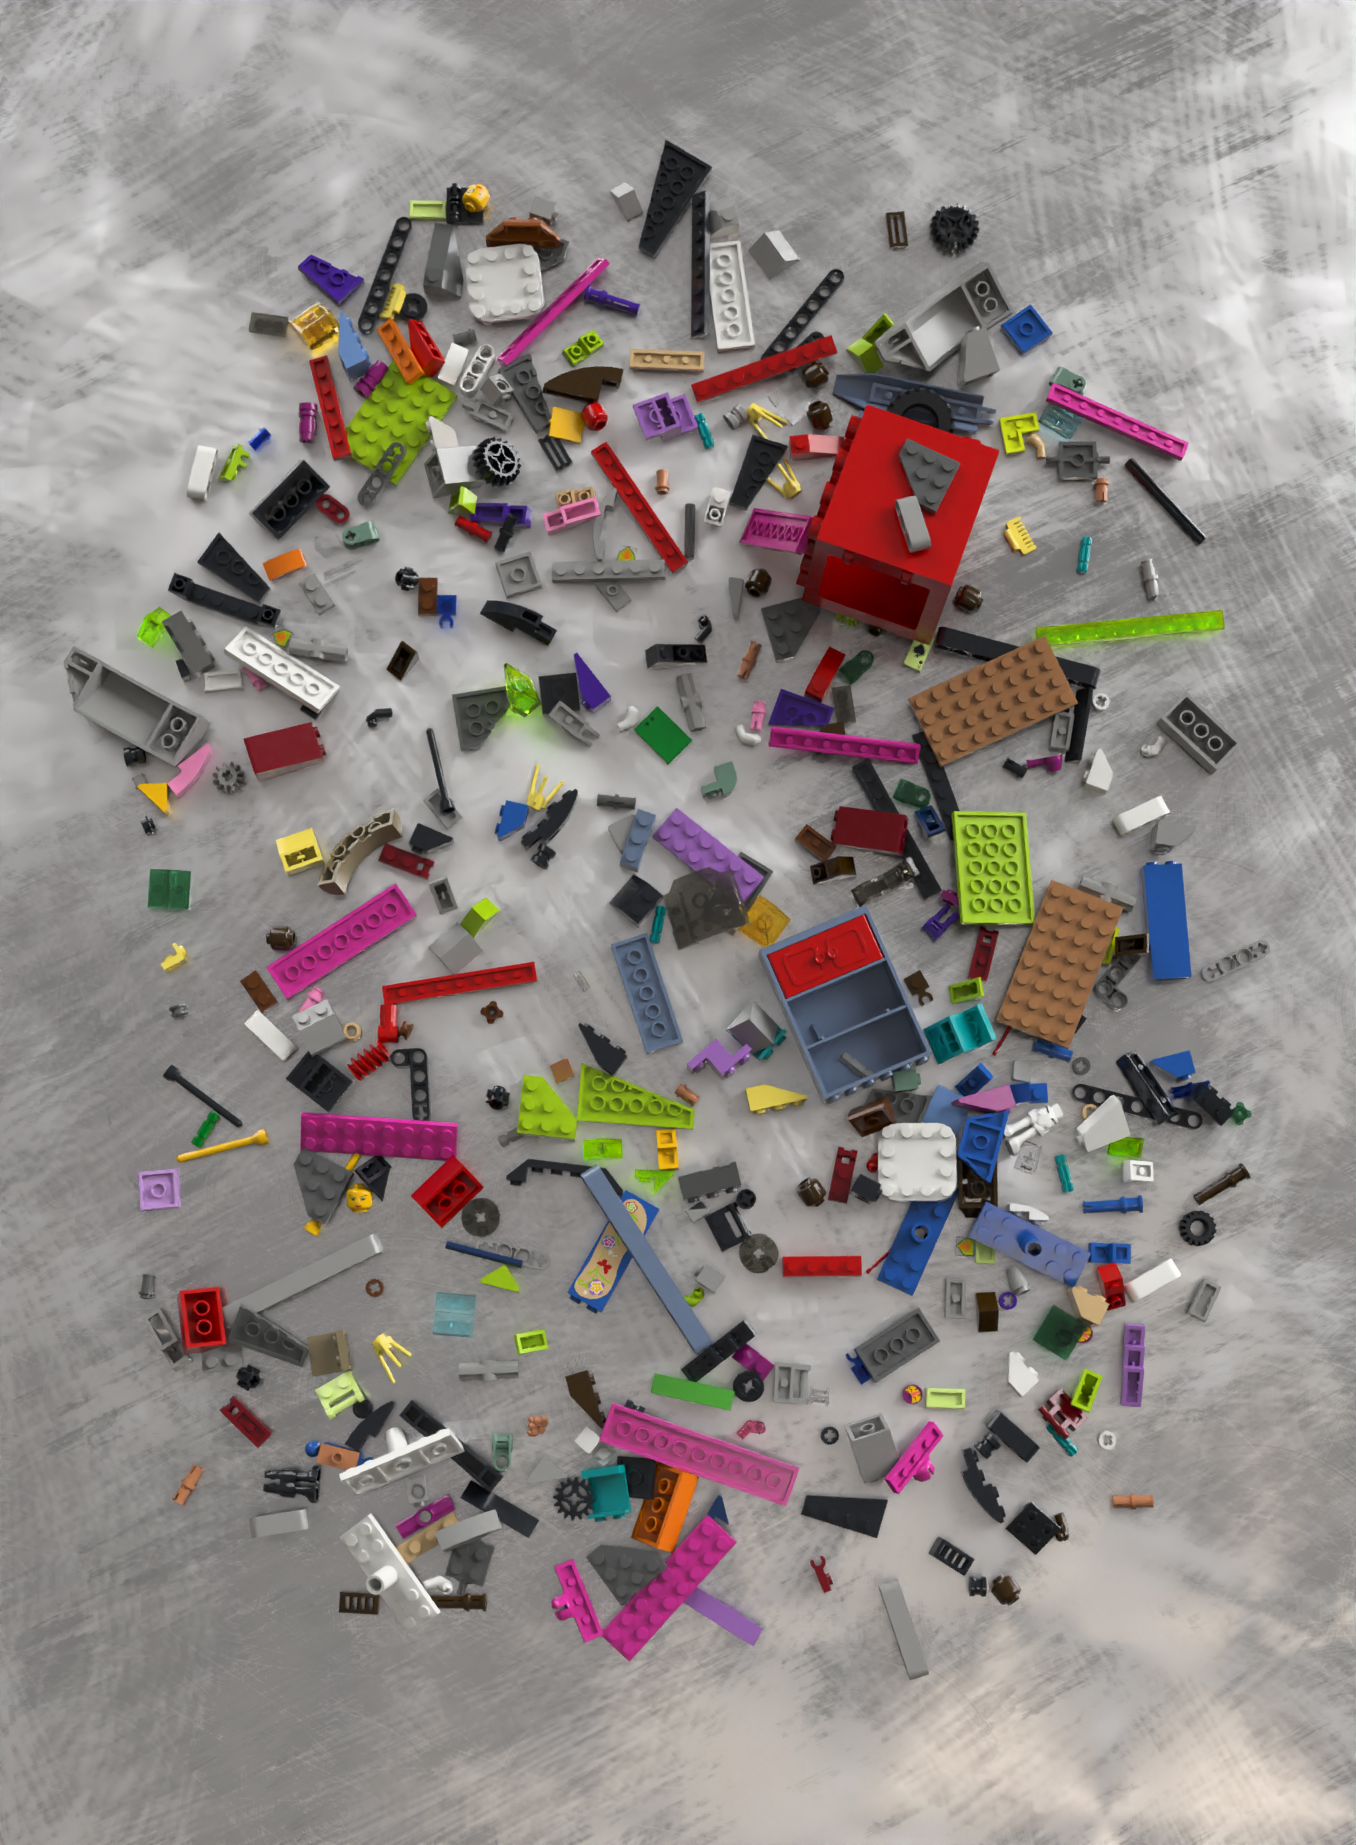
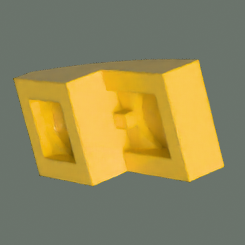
M675 1128L656 1130L659 1172L679 1170Z

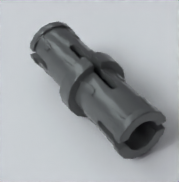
M598 794L597 806L635 810L636 798L620 797L619 794H615V796Z

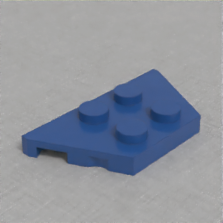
M1009 1111L968 1117L965 1122L957 1157L988 1184L992 1180Z

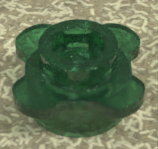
M1238 1102L1236 1107L1232 1109L1234 1113L1230 1116L1237 1125H1242L1246 1118L1251 1117V1111L1247 1110L1242 1102Z

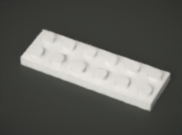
M740 240L710 244V299L718 352L755 347Z
M245 627L224 649L225 655L317 714L339 691V685L248 627Z

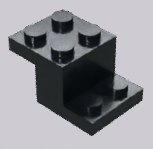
M309 1050L286 1078L287 1081L328 1113L354 1083L318 1054L311 1056Z

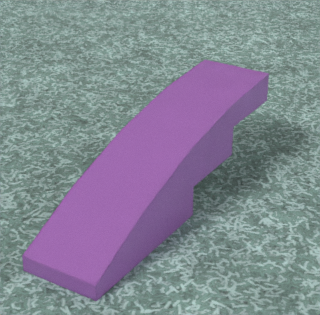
M1125 1323L1121 1374V1406L1141 1407L1145 1353L1144 1324Z
M698 1587L683 1602L752 1646L755 1645L763 1631L762 1627Z

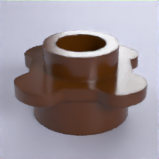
M491 1001L485 1008H481L480 1013L486 1017L488 1024H493L497 1018L503 1017V1011L499 1010L495 1001Z

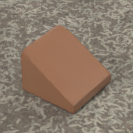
M568 1058L550 1065L557 1084L575 1077Z

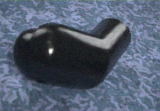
M704 614L698 617L700 631L694 637L700 644L712 632L711 620Z
M375 709L366 718L367 726L374 728L378 725V719L392 717V709Z

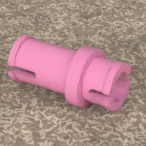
M243 666L242 670L250 678L253 687H256L258 691H263L262 686L264 689L267 688L268 683L263 678Z
M754 701V708L751 709L753 713L751 730L756 731L758 729V731H762L763 717L766 714V702Z
M313 986L311 992L307 993L308 997L299 1011L301 1012L316 1005L318 1002L320 1003L322 1000L320 998L324 991Z

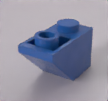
M506 800L505 805H501L499 816H502L501 823H497L495 829L498 841H503L525 828L529 805Z

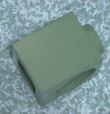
M916 1069L893 1072L894 1075L891 1077L895 1092L917 1090L919 1088L918 1085H921L920 1074H916Z

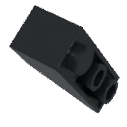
M655 644L645 650L647 669H667L707 663L705 645Z
M579 1023L578 1027L597 1065L610 1075L615 1076L627 1060L626 1051L618 1045L616 1047L612 1046L609 1043L611 1040L606 1036L595 1034V1029L589 1024L585 1023L583 1025Z

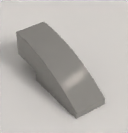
M160 1307L143 1317L158 1347L164 1353L174 1371L177 1372L193 1362L189 1354L184 1355L182 1341Z
M494 1509L452 1524L435 1532L441 1551L449 1552L459 1546L468 1545L502 1529V1525Z

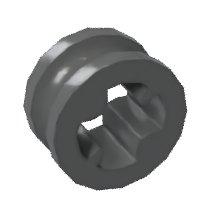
M182 1003L170 1007L169 1011L172 1012L171 1018H178L188 1014V1011L185 1010L186 1004Z
M1084 1057L1075 1059L1072 1064L1073 1071L1078 1075L1086 1074L1091 1067L1089 1060ZM1080 1061L1084 1062L1083 1065L1086 1064V1068L1082 1071H1079V1068L1076 1067V1064H1079Z

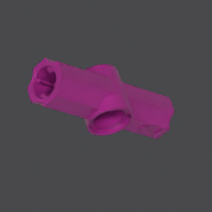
M446 1494L395 1523L399 1534L404 1539L454 1511L456 1508L449 1495ZM422 1511L430 1513L431 1519L428 1522L421 1520L420 1514Z

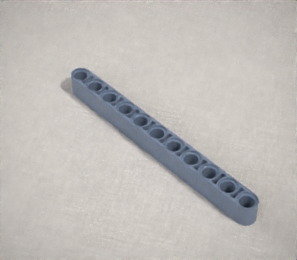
M596 1164L582 1173L580 1177L694 1353L697 1355L713 1344L711 1338L599 1166Z

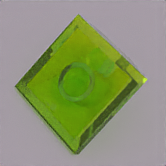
M505 663L504 673L510 709L515 714L526 717L541 705L540 699L531 677Z

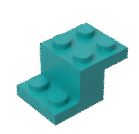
M982 1003L964 1012L948 1016L923 1029L938 1065L954 1057L972 1052L997 1039Z

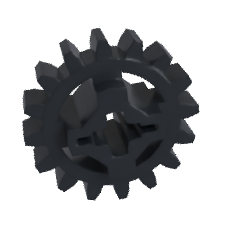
M575 1477L573 1482L570 1478H567V1484L561 1481L560 1485L562 1488H555L558 1495L553 1496L554 1499L558 1500L554 1507H560L557 1513L564 1512L565 1519L570 1515L571 1521H574L575 1516L582 1520L583 1513L587 1516L589 1515L587 1510L594 1509L591 1502H596V1499L592 1498L591 1495L595 1494V1491L589 1490L592 1485L588 1484L586 1486L585 1479L578 1482V1477ZM572 1485L571 1492L562 1494L568 1486ZM579 1486L586 1491L588 1496H583L580 1493ZM573 1493H577V1497H580L584 1500L577 1501L576 1504H573L572 1500L566 1499L565 1497H571L573 1496ZM562 1501L567 1502L570 1506V1511L564 1508ZM581 1503H587L583 1510L577 1512L578 1506Z

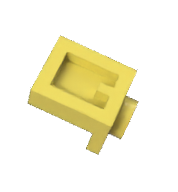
M176 943L172 945L177 955H169L161 963L162 968L167 974L187 963L185 957L188 955L183 946L179 947Z

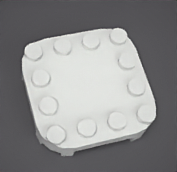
M513 244L482 248L468 255L466 278L469 306L472 314L478 321L485 325H492V323L519 319L531 320L540 313L542 307H544L541 263L532 246Z
M896 1123L884 1127L878 1141V1183L881 1184L880 1190H882L883 1195L889 1200L898 1203L943 1202L951 1197L957 1186V1142L952 1129L940 1123Z

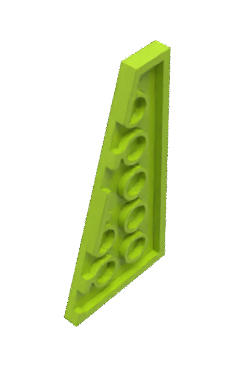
M581 1063L577 1121L693 1130L694 1109Z

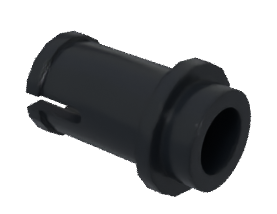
M1009 757L1002 767L1015 774L1016 778L1020 777L1021 779L1028 770L1025 768V765L1022 766Z

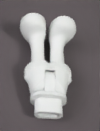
M1057 1103L1051 1107L1047 1105L1044 1108L1032 1109L1027 1113V1117L1013 1124H1006L1002 1139L1008 1138L1029 1125L1031 1126L1030 1129L1005 1141V1146L1011 1156L1019 1153L1020 1146L1026 1140L1036 1135L1043 1136L1047 1134L1048 1130L1054 1124H1057L1059 1119L1064 1117Z

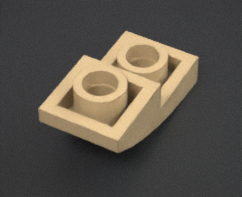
M593 486L575 491L569 489L555 493L558 510L561 506L596 497Z

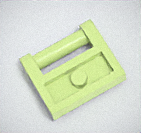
M350 1370L315 1390L330 1420L351 1405L365 1400ZM354 1392L355 1395L331 1408L332 1404Z

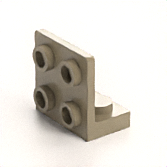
M346 1330L307 1337L313 1376L352 1370Z

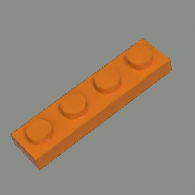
M390 318L377 331L408 384L412 385L425 373L395 321Z

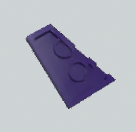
M310 255L298 265V270L337 305L364 282V278L349 274V271L333 267L331 263L313 255Z
M781 689L768 725L824 726L829 724L834 708Z

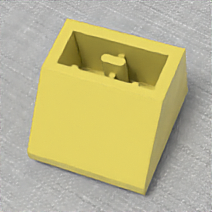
M312 828L276 840L278 851L288 876L325 864Z

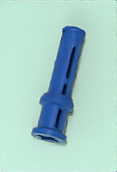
M1138 1195L1137 1198H1125V1196H1122L1119 1200L1083 1201V1207H1091L1084 1208L1083 1213L1120 1211L1123 1214L1130 1211L1143 1213L1142 1196Z

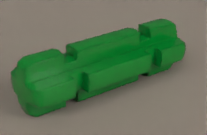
M213 1111L208 1113L207 1120H204L197 1131V1136H194L191 1141L198 1148L203 1145L204 1138L208 1137L214 1127V1122L216 1123L219 1119V1115Z

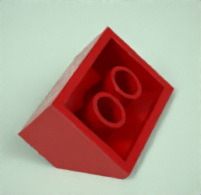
M452 1155L411 1197L442 1228L484 1187Z
M219 1287L179 1291L177 1303L184 1355L204 1353L225 1346L226 1337Z

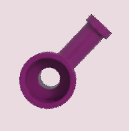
M1062 755L1026 760L1027 767L1031 769L1045 765L1049 772L1059 771L1062 767Z

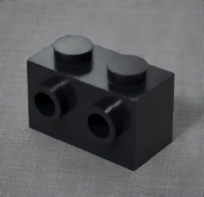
M1200 1082L1187 1097L1212 1121L1222 1126L1234 1113L1230 1108L1231 1104L1224 1097L1220 1099L1216 1095L1218 1091L1213 1086L1209 1085L1207 1087Z

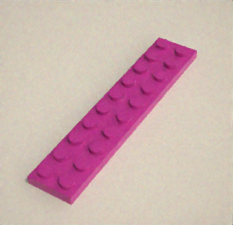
M613 1402L599 1441L784 1506L787 1505L799 1471V1467Z

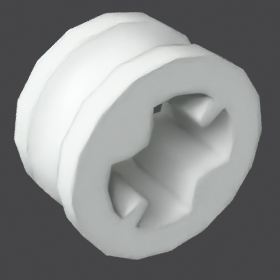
M1104 693L1096 694L1091 702L1093 709L1099 712L1104 711L1109 705V697ZM1098 698L1105 701L1102 707L1100 706L1101 704L1099 706L1096 704Z
M1102 1431L1097 1437L1098 1444L1104 1449H1111L1116 1444V1436L1110 1431ZM1109 1434L1111 1436L1110 1441L1112 1442L1110 1444L1106 1443V1445H1104V1439L1102 1437L1104 1435L1108 1437Z

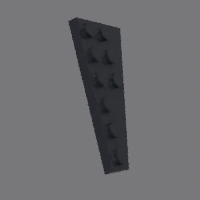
M665 140L639 242V249L653 258L691 203L692 195L699 191L712 171V166L668 140Z

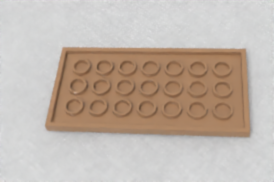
M1046 636L908 698L910 706L940 767L1078 704Z
M1051 880L996 1022L1068 1050L1123 907Z

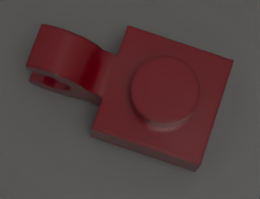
M820 1556L822 1562L819 1566L814 1564L813 1559L810 1560V1564L816 1572L822 1591L826 1593L831 1590L830 1585L833 1582L830 1574H825L823 1568L825 1567L826 1560L823 1556Z

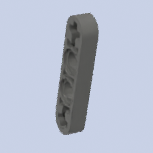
M394 442L388 447L357 496L358 502L361 505L370 507L376 502L406 455V447L403 444ZM400 446L401 454L395 455L394 459L397 460L395 463L392 459H389L388 456L390 455L391 457H393V455L395 454V451L393 450L394 447L398 448ZM389 461L392 465L389 472H385L382 468L383 463ZM375 477H379L382 481L381 486L378 488L372 485ZM370 487L376 493L371 492L369 495L370 502L366 501L364 503L363 495L369 494L370 490H367V488Z

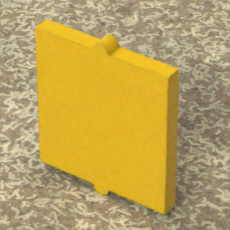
M553 406L551 419L549 420V437L580 444L582 431L584 430L581 413Z

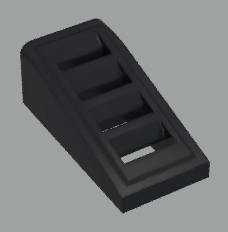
M941 1537L936 1539L929 1551L931 1556L963 1576L966 1575L975 1560ZM949 1549H951L950 1554L948 1555L947 1559H945L944 1557L946 1556ZM956 1553H958L959 1555L957 1556L955 1562L952 1564V1560L954 1559ZM963 1557L966 1558L961 1568H958Z

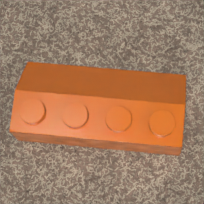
M657 1462L654 1499L643 1500L631 1538L673 1553L699 1476Z

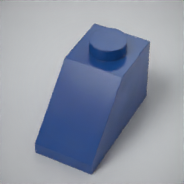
M1190 1050L1153 1059L1149 1062L1153 1068L1172 1079L1180 1078V1081L1191 1079V1075L1196 1073Z

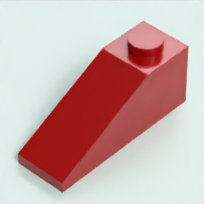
M409 319L408 329L411 351L425 373L424 375L433 377L446 361L423 322Z
M812 434L789 436L790 460L799 461L836 457L839 448L842 449L844 437Z
M830 646L828 647L805 690V697L822 703L846 654Z

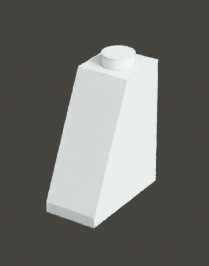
M1115 1095L1110 1096L1076 1128L1078 1136H1076L1077 1142L1087 1152L1130 1136L1121 1102Z

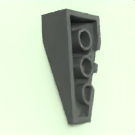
M435 223L424 274V294L461 298L464 280L453 225Z

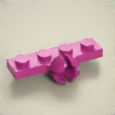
M929 1421L885 1477L884 1480L893 1493L899 1494L912 1476L915 1481L925 1482L931 1478L927 1471L928 1469L932 1475L934 1474L935 1467L930 1461L929 1455L943 1437L935 1422Z
M571 1559L555 1566L554 1569L563 1593L551 1601L552 1608L557 1609L562 1606L565 1608L555 1613L557 1619L564 1621L568 1618H574L584 1643L603 1635L574 1560Z

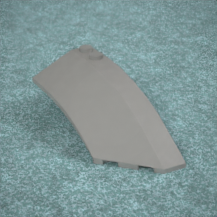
M980 262L918 304L890 327L874 344L884 360L931 371L960 348L961 339L969 329L977 326L980 329L984 327L988 329L1014 312L990 263Z
M75 646L72 647L64 660L75 712L174 767L202 739L211 724L203 716L143 685Z

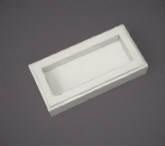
M241 669L203 673L205 693L243 689Z

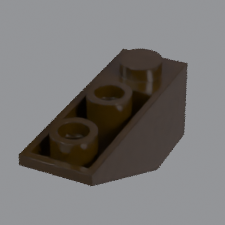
M588 1370L565 1376L570 1396L602 1429L606 1418L604 1411H599L598 1404H601L599 1393H594L592 1385L596 1384L593 1373L589 1374Z

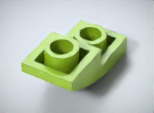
M592 330L579 337L576 343L563 349L562 354L570 365L574 367L604 346V342Z

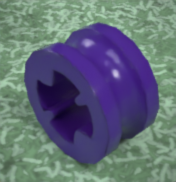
M1005 1292L999 1297V1305L1005 1310L1013 1309L1017 1304V1297L1011 1292ZM1004 1296H1007V1298L1009 1296L1012 1297L1011 1306L1003 1304L1005 1302Z

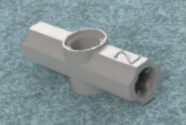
M291 638L289 654L309 657V659L319 662L331 660L346 663L348 646L328 643V641L323 639L305 640Z
M692 673L681 674L676 677V681L681 695V706L686 714L690 732L701 731L706 728V723L702 713L699 692L696 691Z
M1084 875L1077 889L1121 906L1123 910L1131 913L1137 899L1136 896L1119 890L1117 886L1111 883L1099 882Z
M482 1360L480 1362L459 1363V1380L480 1379V1381L498 1380V1378H519L518 1361Z

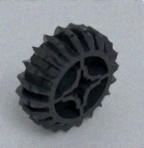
M958 203L955 204V207H952L951 204H948L947 208L942 206L941 211L937 210L935 216L931 219L930 229L932 230L930 235L934 236L933 242H938V248L942 245L944 246V252L949 248L951 253L954 252V249H957L958 253H960L962 248L967 250L968 245L972 246L974 240H977V234L980 230L977 227L979 221L975 220L976 214L971 215V209L965 210V205L962 208H959ZM964 222L969 228V233H966L963 228ZM941 223L944 225V228L946 229L945 235L941 231Z
M495 437L487 438L480 442L473 452L472 460L475 461L473 466L477 468L476 473H480V479H485L486 484L491 482L492 487L508 486L516 480L520 473L521 465L518 463L520 458L516 457L517 452L513 451V446H508V441L503 442L501 438L496 439Z

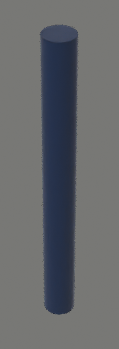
M447 1241L445 1247L448 1250L521 1268L523 1261L449 1241Z

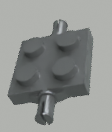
M1096 441L1059 442L1057 457L1046 456V464H1057L1059 480H1096L1098 465L1110 464V456L1098 455Z
M478 1539L468 1545L464 1544L452 1550L445 1575L455 1578L460 1582L457 1594L464 1596L467 1584L484 1586L495 1547L486 1545L480 1541L481 1539Z

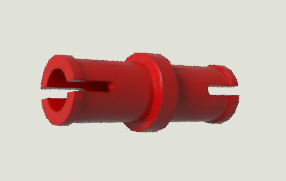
M461 515L457 517L454 526L468 532L469 536H475L486 543L489 542L493 533L479 526V523H473Z

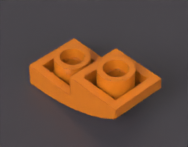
M300 548L262 563L269 581H273L288 573L292 574L307 566Z

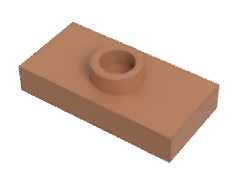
M321 1443L316 1463L347 1470L357 1467L360 1453Z

